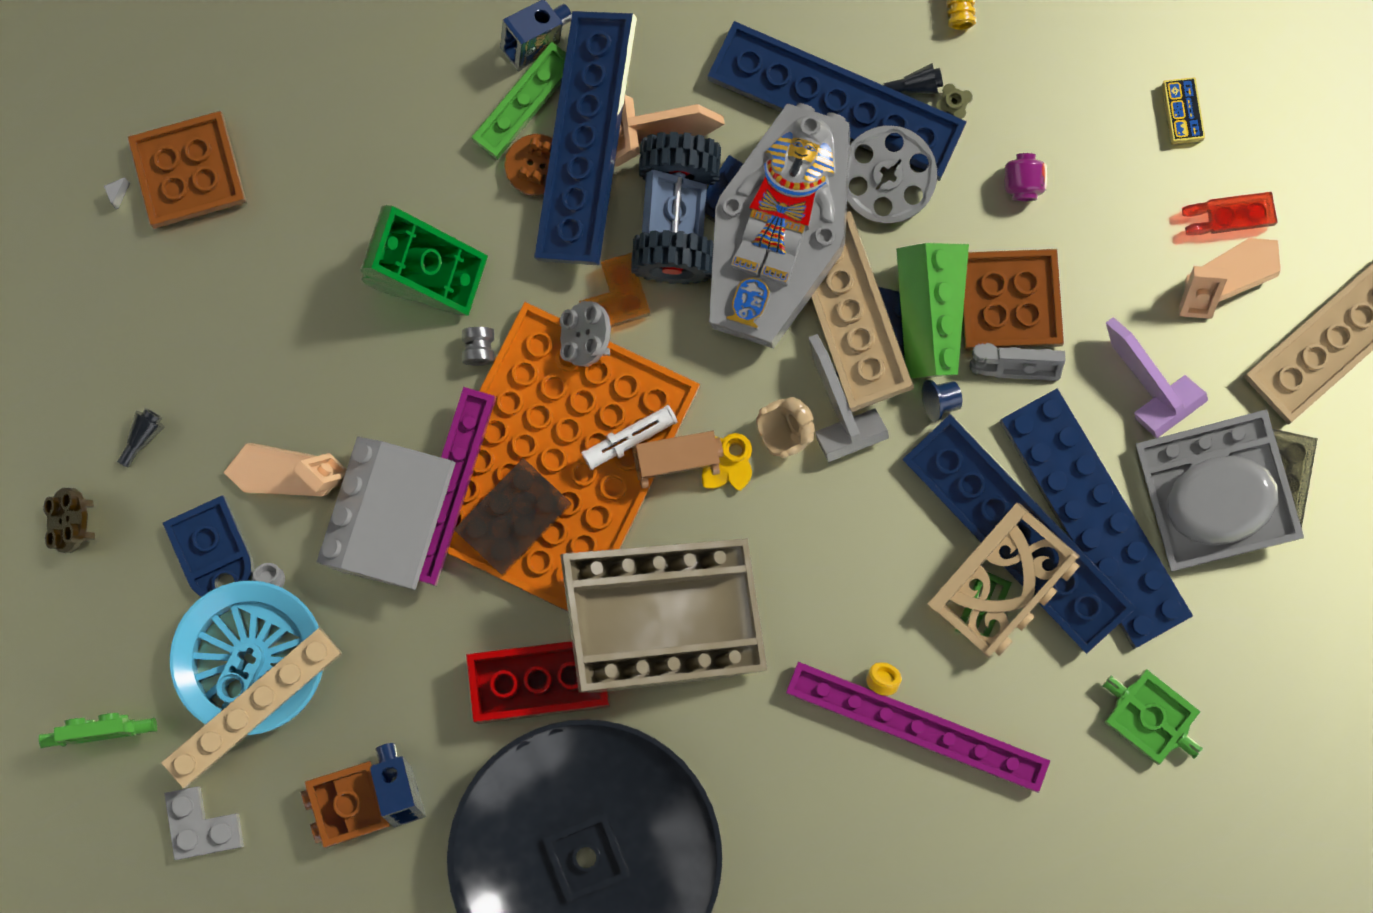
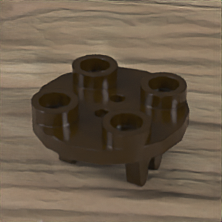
M61 488L53 497L45 499L43 505L44 513L47 516L45 544L49 549H56L62 553H72L79 548L82 542L95 540V532H86L87 508L94 507L93 500L84 499L82 493L76 488Z

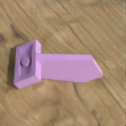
M1114 317L1106 322L1112 347L1153 398L1135 411L1134 415L1136 421L1155 438H1159L1208 401L1207 393L1186 375L1172 385H1169L1135 336Z

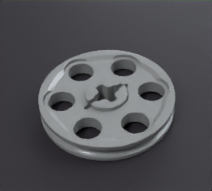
M880 126L864 132L851 143L847 201L860 215L880 223H896L913 217L930 201L937 183L936 161L929 146L916 133L898 126ZM892 133L900 134L904 140L903 147L897 152H891L885 146L886 137ZM860 145H868L873 150V158L868 163H859L855 158V150ZM915 154L925 155L929 162L927 169L920 173L914 172L910 167L912 156ZM901 159L902 161L896 167L897 170L894 173L897 177L896 181L888 180L876 190L883 177V174L880 172L883 167L889 169L895 166ZM855 177H863L868 185L866 192L859 196L851 193L849 189L850 181ZM917 186L922 190L923 198L918 204L911 205L905 201L904 192L908 187ZM880 197H886L892 203V210L886 216H880L874 210V203Z

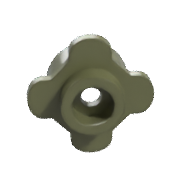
M946 84L942 89L943 96L941 100L936 103V108L963 119L966 116V106L972 101L973 95L969 90L961 91L956 89L953 84ZM956 99L957 103L953 104L951 100Z

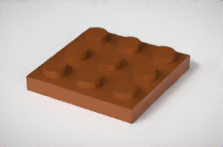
M221 111L128 137L150 225L153 229L247 203L225 119Z
M1057 249L968 252L963 309L964 350H973L975 345L982 343H991L998 349L1010 347H1060L1064 344Z

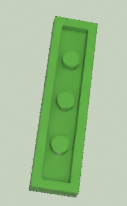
M551 42L472 136L473 142L498 160L560 86L566 52Z

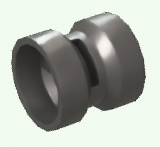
M468 327L463 329L462 341L466 346L462 352V363L472 366L493 364L495 352L491 349V343L494 341V329L489 327Z

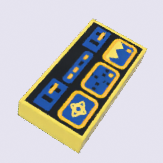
M1196 78L1164 80L1162 91L1171 145L1203 141L1205 133Z

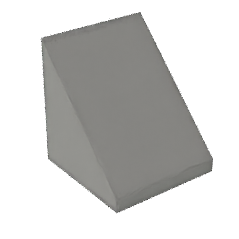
M125 177L104 186L110 203L115 209L119 208L130 185Z

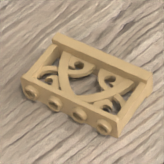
M1016 503L930 600L928 605L950 622L988 658L994 652L1000 656L1013 642L1008 636L1017 627L1023 631L1035 617L1031 610L1039 602L1045 606L1056 594L1057 590L1053 588L1055 583L1061 577L1067 581L1080 567L1075 562L1080 556L1029 513L1020 503ZM1023 519L1045 539L1029 546L1023 532L1018 527V523ZM1003 545H1007L1011 549L1010 554L1018 549L1019 554L1010 559H1003L999 554V550ZM1041 547H1051L1059 555V564L1052 571H1046L1043 569L1042 563L1045 559H1049V557L1039 556L1033 559L1032 552ZM987 560L998 566H1010L1022 561L1024 576L1022 596L1007 600H986L990 593V578L982 564ZM1036 577L1048 580L1034 596ZM973 579H979L983 582V591L980 598L974 597L978 590L974 591L969 586ZM950 600L973 609L969 624L965 623L946 606ZM1023 608L1009 624V619L1005 612ZM980 611L987 612L985 615V625L987 628L991 620L999 621L1000 630L995 636L986 637L978 632L976 620Z

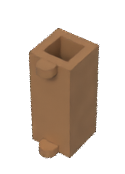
M714 430L636 444L632 447L637 477L641 488L649 487L648 478L710 467L712 475L720 474L719 457H723V448L720 438H715Z

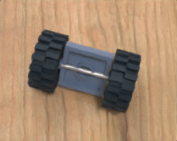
M660 132L657 133V136L650 134L647 138L644 137L640 145L639 176L643 177L646 184L642 233L633 238L631 272L635 276L644 277L645 280L653 279L659 283L663 281L669 282V284H676V282L682 284L692 282L696 284L701 281L706 282L712 278L713 241L707 240L703 233L707 184L714 185L715 182H718L720 174L721 147L718 142H714V139H704V136L699 134L692 136L691 133L684 132V134H678L677 132L665 134Z

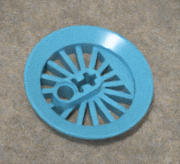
M238 581L213 589L189 608L178 624L172 640L170 672L173 685L180 700L194 717L207 724L273 667L270 663L277 664L284 658L274 657L273 655L296 648L319 628L318 623L307 606L299 598L274 584L261 581ZM240 609L251 614L249 637ZM229 610L232 611L240 640L220 618L222 614ZM259 618H260V619L264 620L265 623H264V625H263V627H262V629H261V631H260V633H259V635H258ZM213 622L234 646L206 634V631ZM273 625L279 627V629L267 639ZM288 632L299 637L272 647ZM203 639L230 652V654L198 653ZM246 653L252 654L256 658L254 664L248 663L244 659ZM197 659L228 661L226 664L198 673ZM323 671L248 735L272 731L296 717L315 694ZM221 674L217 684L206 692L201 681ZM239 680L242 687L241 692L238 696L231 698L228 694V686L232 681ZM216 695L224 701L222 707L212 700Z

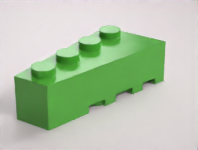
M923 243L896 248L905 364L911 379L958 374L969 244Z

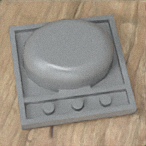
M1267 409L1136 443V449L1171 572L1304 538Z

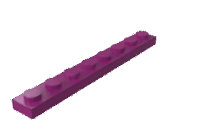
M801 662L797 663L786 694L1036 793H1039L1050 764L1048 759L893 698L877 694L870 689Z

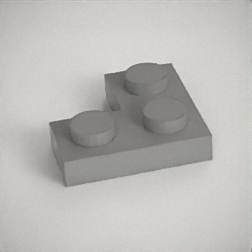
M197 786L164 793L174 860L244 847L239 813L206 819L201 787Z

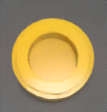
M882 662L872 665L866 677L869 688L875 693L884 696L896 693L902 681L900 672L894 666Z

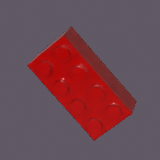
M572 641L466 654L473 722L477 724L610 707L609 691L599 693L579 692Z

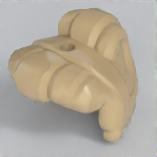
M790 397L777 400L759 410L756 424L767 450L773 456L786 458L797 454L814 440V418L808 406L800 399Z

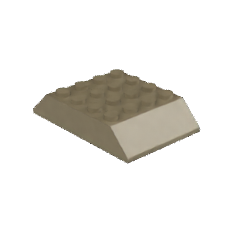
M748 538L565 553L560 555L579 692L599 693L722 679L767 671Z

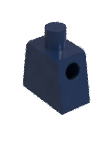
M395 743L378 746L375 750L379 763L372 765L370 771L381 816L394 828L425 818V810L411 765L403 756L398 757Z

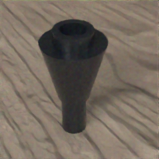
M933 63L905 76L904 79L883 83L888 88L898 92L906 91V93L939 94L938 88L944 87L940 68L934 69Z
M146 408L143 413L140 411L135 412L127 439L128 444L119 457L118 463L127 468L130 467L139 450H142L165 428L160 423L162 420L161 416Z

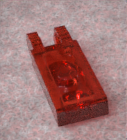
M1272 192L1210 199L1205 203L1192 204L1182 208V215L1184 217L1208 213L1209 222L1193 223L1185 227L1187 236L1202 235L1209 232L1216 234L1270 227L1278 223Z

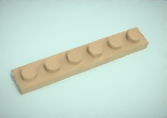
M318 628L161 763L183 789L188 787L337 659L342 652L325 632Z

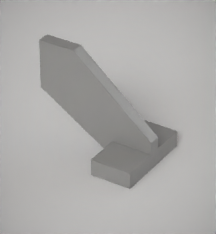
M818 334L808 337L815 366L839 421L815 432L816 439L827 461L831 462L889 439L888 430L876 408L853 417L829 354Z

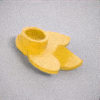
M732 433L724 438H720L723 448V457H719L720 474L712 475L710 467L703 468L702 485L706 489L719 488L729 481L736 490L741 491L751 479L752 469L748 461L752 454L751 443L746 436ZM733 445H738L742 449V452L737 456L729 452L730 447Z

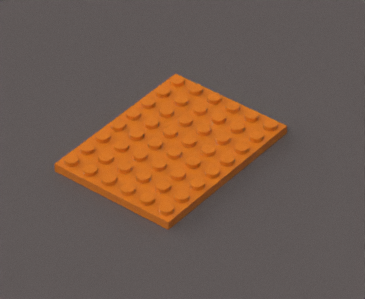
M524 302L479 390L480 392L494 395L496 401L447 554L568 612L560 555L565 553L621 549L656 478H648L649 487L641 488L632 448L624 451V456L620 458L615 456L593 470H590L581 452L607 439V434L611 432L616 434L664 408L666 405L670 406L678 423L669 426L641 443L676 437L700 388V384L610 341L607 346L610 349V356H602L596 363L590 366H577L569 361H565L560 355L562 329L560 318ZM654 422L653 424L645 427L644 429L634 433L633 436L652 427L653 425L657 424V422ZM624 439V440L618 442L617 444H615V445H613V446H611V447L605 449L604 451H602V453H604V452H606V451L612 449L613 447L617 446L618 444H621L622 442L626 441L627 439Z

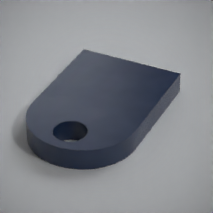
M224 495L163 522L185 577L196 594L202 597L213 589L218 588V581L224 575H232L234 582L251 581L254 572L253 559Z

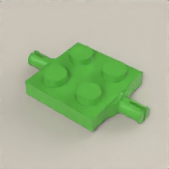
M1144 670L1137 680L1127 688L1113 678L1112 675L1104 682L1102 686L1118 698L1115 708L1104 723L1154 763L1160 765L1169 752L1178 746L1192 756L1193 759L1199 755L1198 752L1202 751L1203 747L1187 736L1190 725L1201 711L1149 670Z
M119 713L98 715L99 721L96 722L95 720H86V718L64 720L65 726L55 727L54 733L39 734L40 748L59 745L64 747L67 744H81L137 736L147 732H157L156 718L137 721L135 719L130 720L128 715H119Z

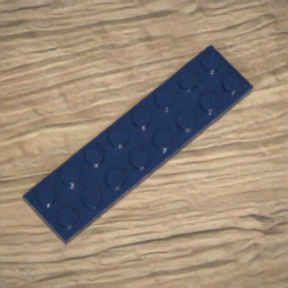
M572 11L534 258L538 261L598 266L600 264L637 19L633 13Z
M736 21L733 22L708 74L709 81L780 112L786 104L796 106L797 103L811 106L815 109V112L827 115V113L841 115L846 119V122H849L851 143L864 132L880 126H898L908 129L920 136L931 149L936 161L938 181L941 180L967 123L965 120ZM897 133L888 135L885 140V146L891 152L899 151L904 144L902 136ZM860 145V147L873 152L870 146ZM915 154L910 159L911 169L917 172H923L927 169L929 162L925 155Z
M1058 388L1002 418L999 421L1066 535L1136 607L1119 624L1133 649L1193 617V614Z
M949 414L902 459L981 543L1016 503H1020L1029 513L1080 556L1075 561L1080 567L1067 581L1061 577L1055 583L1053 588L1057 592L1045 606L1040 602L1039 604L1086 654L1136 609L1133 603L952 414ZM1023 519L1018 523V527L1023 532L1029 546L1045 539ZM1003 545L999 550V554L1003 559H1010L1019 554L1018 549L1010 554L1011 549L1007 545ZM1041 547L1032 552L1033 559L1039 556L1049 557V559H1045L1042 563V567L1046 571H1052L1059 564V555L1051 547ZM1022 561L1010 566H1004L1023 586ZM1036 577L1034 596L1048 580Z

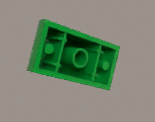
M384 205L380 209L360 269L363 273L361 280L366 285L383 293L410 301L422 302L449 313L469 316L488 255L392 205Z

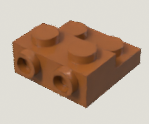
M371 761L305 781L307 790L301 791V796L306 811L313 809L316 822L310 824L316 844L322 842L323 847L328 848L390 827L389 823L381 816L370 771Z

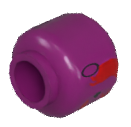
M1016 154V160H1011L1005 165L1004 190L1009 195H1012V200L1036 201L1038 196L1046 191L1047 165L1041 160H1036V154Z

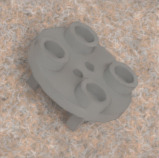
M582 301L573 306L571 310L567 309L562 313L560 317V325L562 327L560 355L563 360L577 366H590L596 363L602 356H610V349L607 346L610 341L611 325L604 307L596 302Z

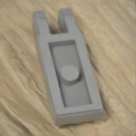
M982 343L973 347V358L970 361L969 367L975 375L982 374L983 376H995V378L1059 381L1065 364V351L1020 349L1017 347L998 349L991 343Z

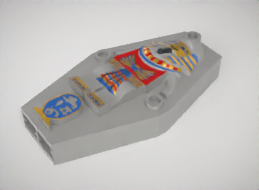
M797 103L796 106L786 104L720 195L715 209L709 323L713 329L774 349L840 258L846 236L850 126L843 116L835 113L823 115L815 112V109L802 103Z

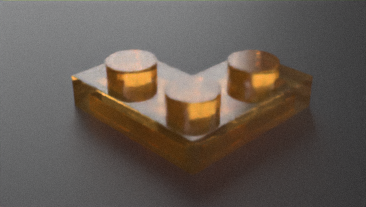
M632 253L602 261L601 267L609 292L579 301V303L582 301H592L604 307L609 316L611 328L651 316L640 278L631 272Z

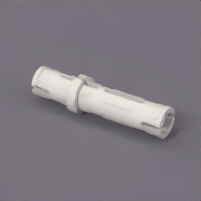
M666 405L664 408L616 434L612 432L607 434V439L586 451H582V456L590 470H593L615 456L618 458L624 456V451L678 423L677 418L670 406ZM654 422H657V424L653 425L652 427L633 436L634 433L644 429L645 427L653 424ZM624 439H627L626 441L622 442L621 444H618L617 446L613 447L612 449H610V450H608V451L602 453V451H604L605 449H607V448H609V447H611V446L617 444L618 442H620V441H622V440H624Z

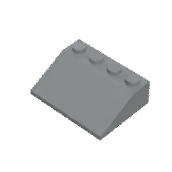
M357 436L317 563L342 573L416 590L456 462L387 442Z

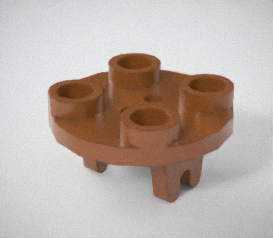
M531 134L521 137L512 144L506 154L504 167L509 183L516 190L529 196H544L553 138L548 135ZM529 161H532L533 164H532V165H528V162H529ZM545 165V168L541 169L540 166Z

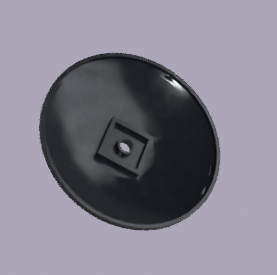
M591 719L568 720L534 729L516 738L493 755L477 772L463 794L452 821L448 840L447 872L450 892L457 913H712L721 881L722 844L715 812L705 789L692 770L670 748L650 735L623 724ZM584 847L593 849L596 854V862L589 868H584L577 862V854Z

